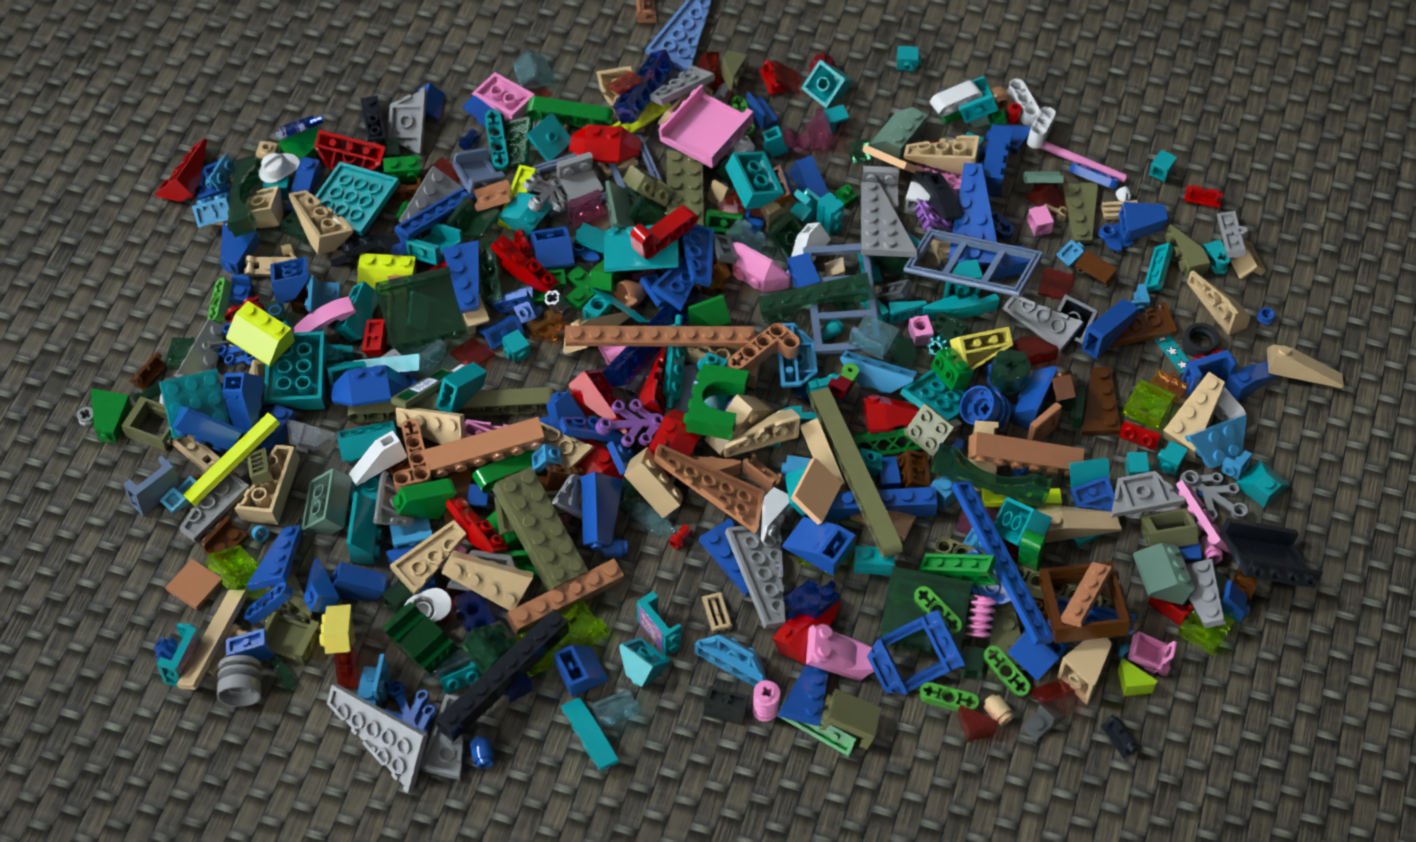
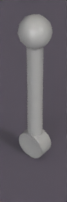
M229 340L214 343L205 341L202 347L207 350L213 346L235 344Z

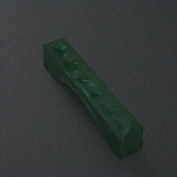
M256 154L235 161L232 189H230V206L227 211L228 221H226L227 229L232 231L234 237L256 231L257 220L250 207L246 205L250 191L261 179L259 177V170L262 165Z
M868 272L763 295L759 296L758 299L763 320L765 323L782 320L791 313L814 304L837 301L859 303L872 300L874 297Z
M943 443L939 444L931 468V472L939 476H946L957 482L971 481L976 488H983L992 491L994 494H1001L1013 500L1022 501L1033 507L1041 508L1045 506L1053 479L1035 473L1018 477H1007L989 473L971 463L958 448Z

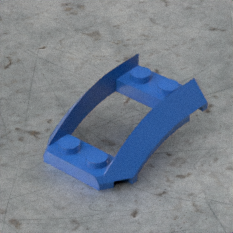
M939 610L913 620L879 638L868 653L867 658L885 693H901L906 695L924 683L965 665L963 652H960L943 618L944 614ZM924 628L940 661L903 680L887 646Z

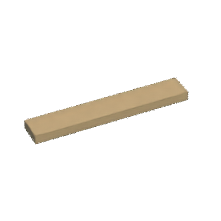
M229 590L176 684L179 689L196 690L248 596L245 590Z

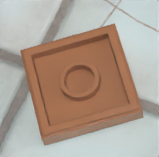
M1054 403L1030 424L1027 440L1040 442L1057 428L1061 412V405L1059 403Z
M191 559L165 588L166 591L195 610H198L223 583V579Z

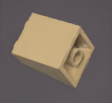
M1108 637L1084 640L1068 653L1061 662L1057 678L1086 705L1090 703L1112 645Z

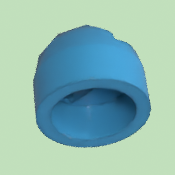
M257 525L252 529L251 534L256 541L264 542L269 537V530L262 525Z
M1123 643L1118 646L1117 653L1121 659L1128 660L1130 644Z

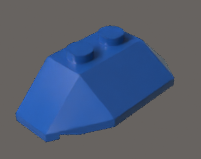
M387 365L347 370L330 387L332 403L353 407L391 401L393 396L407 389L408 383L406 376Z

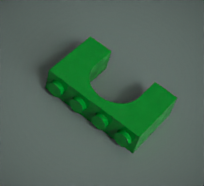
M704 363L702 370H698L696 381L698 383L693 385L692 395L694 396L688 402L689 412H685L683 424H686V432L732 440L736 428L737 413L713 409L706 405L704 401L716 394L745 395L749 371Z

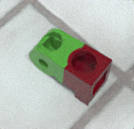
M845 364L838 379L832 378L829 381L828 388L832 396L844 401L857 381L859 368L855 364Z

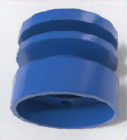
M978 385L966 391L961 398L960 414L964 421L973 426L975 421L998 422L997 431H999L1009 421L1011 404L1002 394L985 386Z

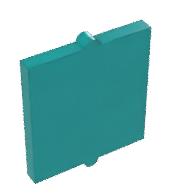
M583 223L580 229H577L573 241L603 254L605 231Z

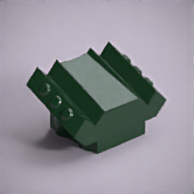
M412 602L406 604L380 627L392 640L395 647L417 668L423 669L429 675L459 649L454 641L448 638Z

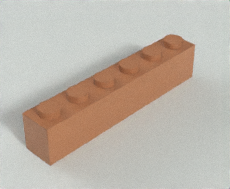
M535 417L425 449L433 478H442L449 473L463 472L473 466L479 467L487 462L500 461L511 455H521L528 450H538L543 444H546L539 417Z
M975 432L969 436L968 459H973L976 463L993 462L995 466L1011 465V468L1022 469L1024 467L1029 468V471L1033 472L1044 470L1047 471V474L1063 473L1064 476L1070 477L1069 463L1084 461V449Z
M612 559L509 611L507 621L515 635L518 636L532 629L552 609L561 614L622 583L624 574L616 560Z

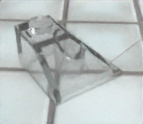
M287 420L289 444L295 445V450L306 453L308 449L316 451L338 437V433L305 423Z

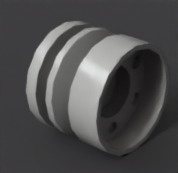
M234 655L226 657L218 663L219 682L217 683V699L221 703L240 707L253 705L261 699L260 680L262 679V663L258 659L251 656Z

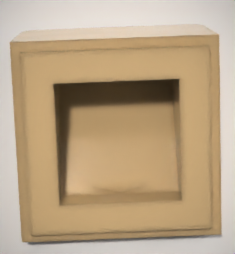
M713 180L707 200L721 207L728 200L729 188Z
M843 257L825 263V277L845 275Z

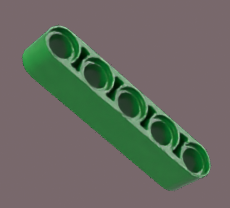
M533 96L529 99L526 113L528 118L542 121L552 113L560 124L585 127L588 124L612 126L614 111L609 107Z
M528 450L521 455H513L483 466L473 473L472 478L483 493L491 492L496 482L504 479L505 475L515 474L532 466L531 455L536 450Z
M1029 529L1025 530L1019 546V565L1037 572L1040 571L1046 536Z

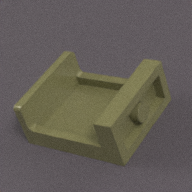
M277 609L271 615L269 614L265 621L264 629L267 631L268 646L274 653V656L305 666L321 634L319 622L311 620L310 624L293 620L281 616Z
M835 689L833 694L828 695L824 702L826 709H824L820 721H823L821 729L826 731L827 727L831 724L860 736L859 746L868 749L876 735L881 708Z

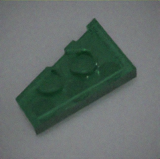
M531 116L502 122L507 144L509 166L513 169L518 168L519 165H528L531 141L527 138L526 134L533 129L534 119Z

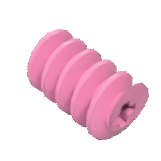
M973 595L977 600L971 601V604L975 605L976 608L969 611L975 615L968 617V620L972 621L973 624L967 625V628L972 630V632L965 633V635L979 638L989 637L991 633L986 629L993 628V625L988 623V621L994 620V617L989 615V613L996 611L991 605L997 604V601L990 597Z
M761 681L754 688L753 714L762 722L773 720L779 712L780 690L774 682Z

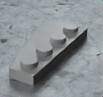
M1212 559L1186 564L1195 587L1188 599L1195 608L1205 628L1225 624Z

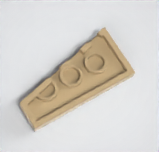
M396 407L398 427L402 428V423L406 419H415L419 423L422 437L441 445L466 438L464 414L415 407L407 409Z
M453 520L390 564V569L413 595H416L449 558L452 551H455L466 538V532Z

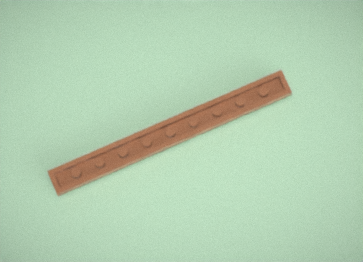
M565 326L566 346L744 347L755 338L754 326Z

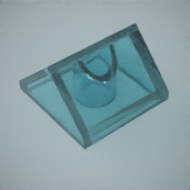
M529 48L512 64L519 86L524 89L555 83L546 57Z

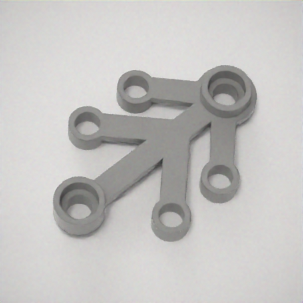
M532 174L523 184L526 190L541 193L539 196L531 197L528 202V207L535 212L541 211L547 198L551 201L552 208L557 212H562L564 207H567L571 202L569 197L563 195V187L557 179L545 181L541 180V177L537 174Z
M1187 470L1181 474L1180 481L1183 480L1189 484L1196 494V489L1203 494L1206 510L1214 515L1213 518L1215 520L1218 513L1214 509L1213 501L1230 511L1234 519L1243 520L1246 517L1248 508L1245 504H1232L1219 495L1227 493L1229 496H1236L1239 491L1237 484L1231 483L1218 486L1223 480V476L1218 472L1209 475H1198L1193 470ZM1211 482L1215 486L1207 487L1203 483Z

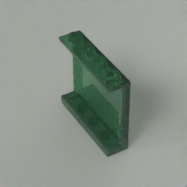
M449 266L375 283V290L391 349L395 348L398 352H404L409 347L421 348L426 346V343L434 342V344L444 342L445 339H459L465 335L466 326L464 327L450 278Z
M892 566L879 638L913 620L927 615L914 600L915 591L921 586H926L961 620L962 627L960 632L953 635L960 650L972 582ZM919 593V599H925L928 602V605L926 607L929 608L931 603H933L935 600L932 599V601L930 602L927 599L928 593ZM934 606L932 608V612L939 610L941 613H944L941 606ZM947 613L944 620H946L949 623L948 628H954L956 630L957 628L955 626L957 623L955 621L951 623L947 619L948 616H950ZM924 628L888 645H903L902 648L907 650H914V648L923 649L922 652L927 654H934L936 652Z

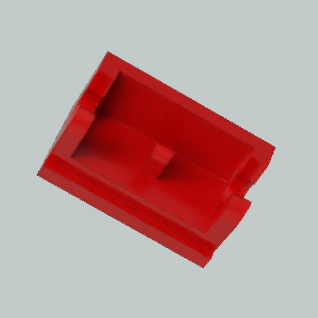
M385 319L366 320L362 352L366 354L368 359H372L373 355L380 358L387 353V323Z
M1149 597L1147 603L1180 627L1193 612L1192 605H1189L1187 608L1181 604Z

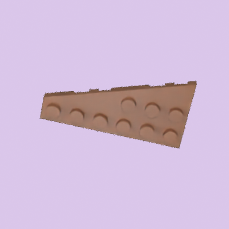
M662 444L657 446L653 459L655 463L753 533L757 531L764 490Z

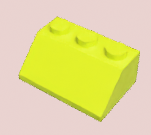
M360 253L357 284L365 281L381 294L380 297L388 298V276H407V299H409L410 292L414 291L415 287L412 280L417 275L415 256Z
M249 301L235 314L226 336L227 340L269 367L295 341L290 327Z

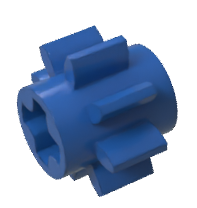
M162 637L154 646V650H156L155 657L172 661L179 642L173 637Z

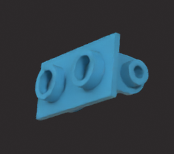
M225 153L222 159L218 160L213 170L214 172L206 178L205 185L207 187L215 186L218 191H221L235 169L236 165L227 153Z

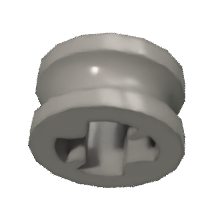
M83 407L77 412L80 425L87 427L94 424L92 408Z

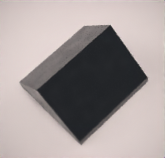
M1065 294L1057 312L1084 322L1083 326L1072 338L1083 344L1086 328L1097 320L1099 310Z

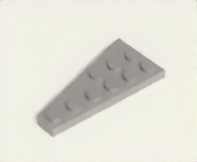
M861 182V255L917 257V250L880 183Z
M759 524L755 533L745 526L727 528L725 534L764 629L782 627L785 623V609L783 602L784 585H782L781 526H777L772 536L769 535L764 541L761 540V524Z
M338 684L331 685L327 705L342 721L345 720L350 725L353 734L359 735L363 740L362 744L381 765H386L392 772L391 776L404 785L403 789L407 794L412 793L428 734Z

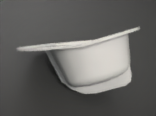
M289 153L268 154L262 160L259 177L266 183L277 182L297 170L299 159Z
M439 588L423 591L412 596L405 603L406 605L412 602L433 622L447 616L451 609L450 596Z

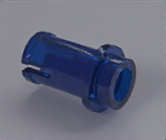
M470 129L464 137L459 139V147L462 150H469L472 147V143L479 138V134L476 135L478 132L475 129Z

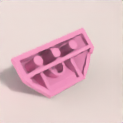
M733 242L738 259L735 264L730 263L733 276L738 280L744 281L754 289L762 292L789 289L791 287V274L785 272L777 263L742 243Z

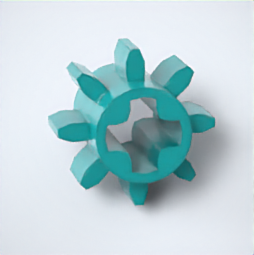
M939 335L937 338L935 336L931 337L930 340L932 342L927 344L930 350L929 354L935 356L940 347L941 349L951 348L948 343L949 339H944L943 335Z

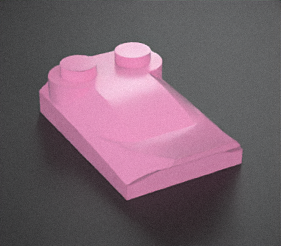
M496 72L472 93V95L480 98L491 108L503 114L504 119L508 122H516L527 113L529 99L535 96L532 92Z
M826 624L812 625L809 628L807 665L858 681L874 672L867 658L868 653L872 649L871 646L833 632Z

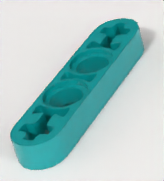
M491 109L485 113V127L491 162L495 171L503 172L508 168V154L500 113L497 110ZM490 117H494L495 124L492 125V119ZM497 130L500 132V135L493 136L490 132ZM495 145H500L503 149L500 151H496L493 149V147ZM498 157H501L503 165H499Z

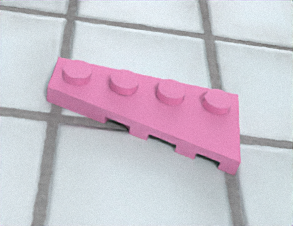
M1183 480L1179 481L1176 484L1180 490L1178 495H1182L1189 504L1187 507L1189 512L1198 518L1197 524L1209 535L1207 536L1209 543L1213 547L1216 545L1231 555L1219 534L1220 528L1212 523L1215 519L1205 508L1202 509L1204 504L1192 487Z

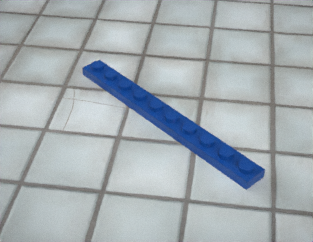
M971 481L954 482L951 488L986 554L994 555L997 559L994 569L1033 644L1052 643L1054 640L1053 635Z

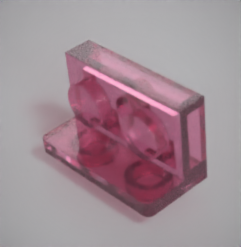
M816 108L813 121L805 122L807 133L814 150L831 148L832 131L823 108Z
M599 189L566 203L567 217L575 228L581 227L583 223L588 224L607 215L606 210L602 206V194Z

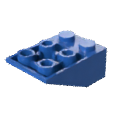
M225 373L222 394L231 424L243 430L241 434H246L259 422V412L262 408V392L265 387L264 376L249 373Z
M803 517L782 547L833 576L854 548L855 534L836 524L822 522L817 525L812 519Z

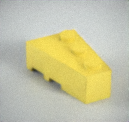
M351 604L326 606V613L322 614L320 645L324 646L325 654L350 652L355 641Z

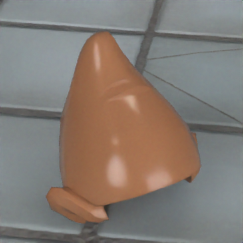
M624 280L617 283L614 295L621 303L630 309H634L643 302L648 293L640 282Z

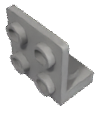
M591 152L557 162V177L571 201L603 192V187L593 170V156Z
M863 166L862 182L880 183L893 209H897L899 167Z

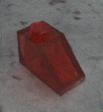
M1032 335L1015 339L1013 351L1020 367L1023 368L1056 360L1058 346Z

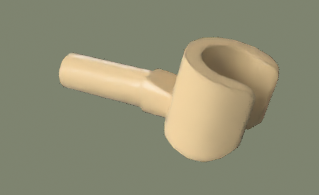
M1045 204L1048 210L1057 214L1056 218L1059 221H1065L1067 217L1066 207L1058 209Z
M290 244L281 246L283 256L290 255V257H296Z

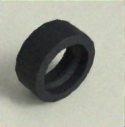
M1200 322L1189 325L1183 336V349L1193 358L1198 355H1211V352L1217 350L1220 340L1219 333L1213 326ZM1193 335H1203L1209 338L1212 344L1208 347H1200L1195 345L1190 340V337Z

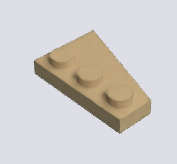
M540 422L546 444L561 449L562 465L565 467H575L594 449L592 445L585 444L577 438L568 437L559 430Z

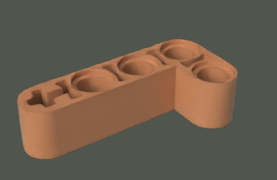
M774 323L733 354L728 360V367L750 372L776 351L787 359H794L799 354L800 340L785 325Z
M406 419L402 423V433L410 468L397 471L394 474L393 480L397 493L401 487L432 481L419 423L415 419Z

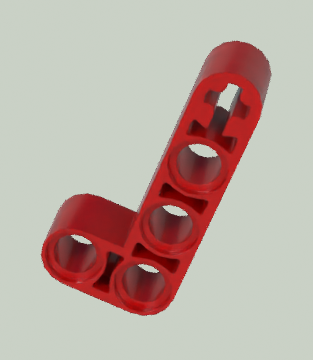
M682 205L649 229L642 224H637L630 233L632 248L644 259L648 260L697 224L699 217L687 206Z

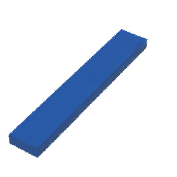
M464 186L395 226L394 232L408 241L477 200L476 195H469Z

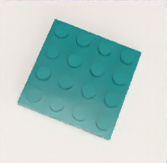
M339 162L315 197L321 201L320 204L324 207H330L336 216L345 218L353 229L354 234L363 236L397 189L400 181L396 177Z

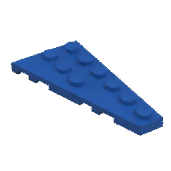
M964 163L958 197V205L962 217L961 219H955L952 233L997 242L984 167L981 163ZM950 244L948 260L952 257L959 244ZM967 246L956 265L966 260H977L979 266H990L998 252Z

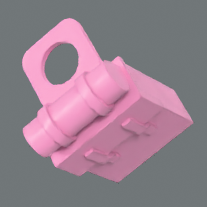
M1138 631L1132 636L1128 660L1143 666L1144 670L1153 674L1158 672L1161 676H1168L1171 668L1170 662L1174 657L1177 642L1172 641L1167 645L1166 642L1164 643Z

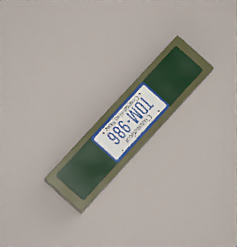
M440 368L393 396L391 404L404 409L409 408L440 389L443 377L454 371Z

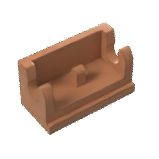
M636 0L638 23L656 22L654 0Z
M752 453L750 461L747 458L743 460L742 473L767 492L773 487L778 489L784 483L783 475L781 473L776 475L759 462L756 454Z

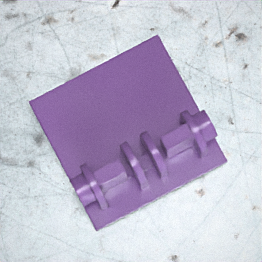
M917 198L919 204L915 206V213L925 232L929 228L935 229L936 226L953 232L952 221L944 220L928 200L924 201Z

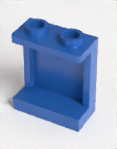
M1225 350L1187 362L1180 384L1188 398L1208 372L1222 379L1226 386L1229 376L1234 373L1237 366L1236 359L1230 354L1229 350Z

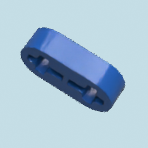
M992 211L993 219L997 224L995 228L996 236L1002 240L1011 239L1014 233V226L1000 213Z

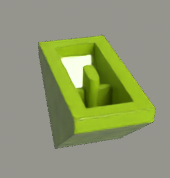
M1124 658L1121 660L1118 674L1123 695L1153 693L1158 681Z

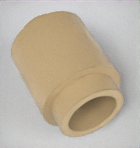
M993 694L985 700L984 709L995 723H999L1000 726L1007 724L1014 717L1012 709L1000 695L995 696Z

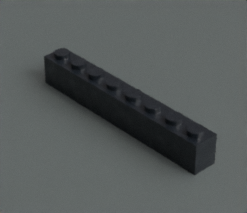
M552 609L436 718L438 730L451 742H455L569 634L568 620Z

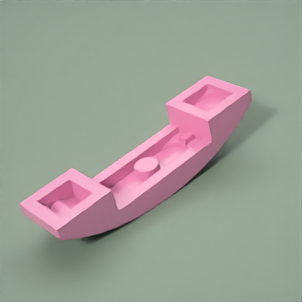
M349 296L340 298L319 307L304 317L292 329V333L318 332L336 319L342 322L356 312Z

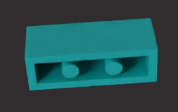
M365 281L353 286L349 297L353 302L356 312L342 322L338 320L334 330L349 342L362 339L365 333L366 320H372V313L379 304L378 299L381 294Z

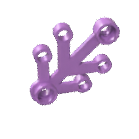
M633 399L629 404V409L645 418L640 419L625 409V405L621 400H616L611 406L613 412L619 413L627 420L611 421L608 418H601L595 425V430L600 435H607L611 429L631 428L629 433L625 434L621 439V443L625 447H630L633 444L635 436L642 427H649L646 433L639 437V443L643 446H648L664 417L658 413L651 414L642 407L640 400Z

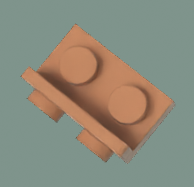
M503 180L475 189L474 192L477 198L475 208L478 212L511 202L514 194L509 180Z

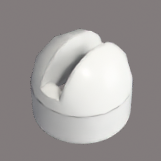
M1122 187L1116 191L1119 201H1129L1132 195L1128 187Z

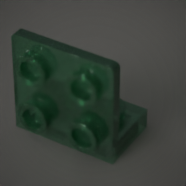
M628 186L624 187L635 198L634 203L626 213L629 218L647 226L655 225L666 216L667 213L662 210L663 206L660 203L636 192Z
M464 196L447 220V224L449 227L460 229L462 231V238H484L501 212L499 209H485L477 212L475 203L470 196Z
M498 621L471 629L461 646L481 673L484 674L517 641L505 625Z

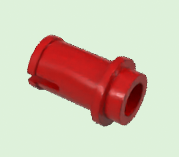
M1012 103L1008 108V122L1011 125H1016L1019 123L1022 107L1018 103Z
M684 524L675 535L670 536L669 544L675 549L681 548L683 542L693 533L692 529L687 531L690 527Z

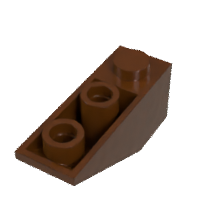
M1072 371L1057 373V378H1052L1057 401L1078 396L1077 373L1072 374Z

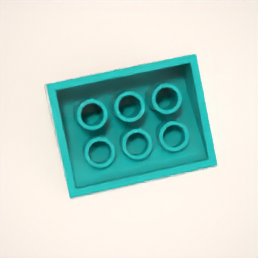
M647 225L645 227L649 229L654 225ZM630 226L626 229L613 227L605 230L604 272L679 267V238L655 256L646 260L632 248L630 233L635 226Z
M324 331L293 333L295 341L270 367L265 364L264 403L304 410L325 409L328 349Z

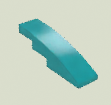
M995 293L979 299L977 294L959 300L955 294L923 306L922 316L928 315L929 320H951L982 315L998 309L999 297Z
M578 697L562 705V712L571 723L572 729L581 740L583 748L600 772L619 763L609 742L582 700Z

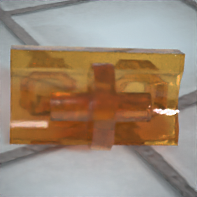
M717 259L712 263L713 272L710 286L700 285L704 293L711 288L713 291L718 288L721 291L726 290L724 284L729 281L727 277L731 275L727 263L723 264Z
M550 309L543 314L545 320L540 322L538 318L529 321L534 341L542 337L544 339L550 337L553 341L557 339L556 333L560 332V328L563 327V316L560 312L556 314Z
M1157 369L1148 384L1152 387L1153 391L1157 393L1163 392L1168 395L1169 399L1175 402L1180 400L1188 387L1187 383L1175 378L1176 373L1171 372L1167 374Z

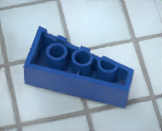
M992 124L991 131L986 133L985 141H988V146L984 145L982 156H985V161H981V164L984 167L989 196L1000 197L1013 131L1011 127Z

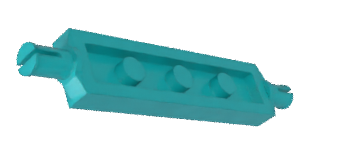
M676 315L675 324L670 326H682L683 316ZM686 346L667 347L662 392L666 398L665 410H673L674 401L680 400Z

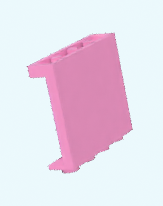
M700 84L697 89L691 92L688 99L684 100L680 107L670 115V118L661 124L659 128L660 141L713 169L753 124V111L747 108L744 113H741L703 93V85Z

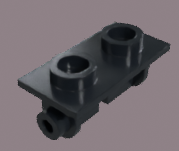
M1112 714L1107 718V722L1100 725L1123 759L1141 750L1118 716Z

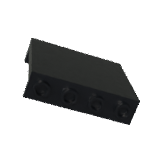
M1227 518L1219 533L1245 577L1315 588L1323 574L1321 570L1309 569L1296 549L1294 543L1299 534L1295 529Z

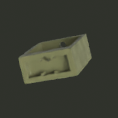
M630 165L623 178V181L636 192L665 207L674 192L672 188L660 179L633 165Z
M141 396L122 424L125 437L166 451L172 445L171 440H173L169 426L162 437L139 430L148 413L167 419L165 406Z
M1187 508L1140 515L1141 533L1149 547L1159 543L1173 544L1177 547L1198 544V536L1201 535L1200 526L1195 523L1194 515H1191Z

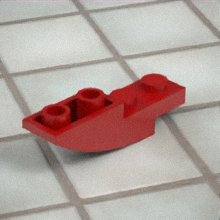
M504 234L491 244L490 248L502 259L500 264L523 283L544 293L552 290L559 283L533 256L528 259Z
M463 497L447 500L445 505L454 516L456 523L466 532L465 539L486 552L507 551V545L487 519L480 520Z

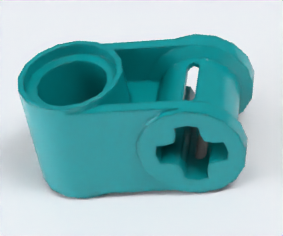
M1221 240L1201 245L1210 261L1209 266L1212 271L1217 275L1226 274L1231 258H1227L1225 247Z

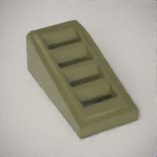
M266 448L251 452L247 456L253 484L256 486L273 480Z

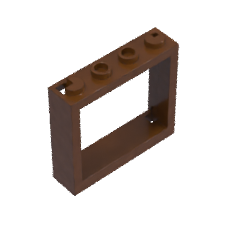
M1112 561L1098 563L1112 566V573L1107 583L1118 620L1083 623L1082 627L1074 625L1063 626L1053 586L1081 583L1091 563L1040 569L1039 584L1054 643L1129 635V627L1132 626L1131 614H1127V599H1123V585L1118 583L1119 572L1115 571Z

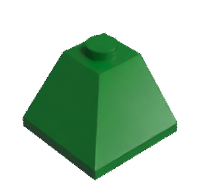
M723 295L689 306L688 326H731V319Z

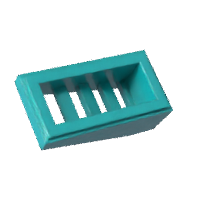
M926 301L889 302V324L921 316Z

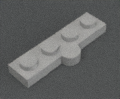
M1235 211L1217 213V220L1227 258L1246 256L1243 239L1248 237L1247 227L1239 226Z

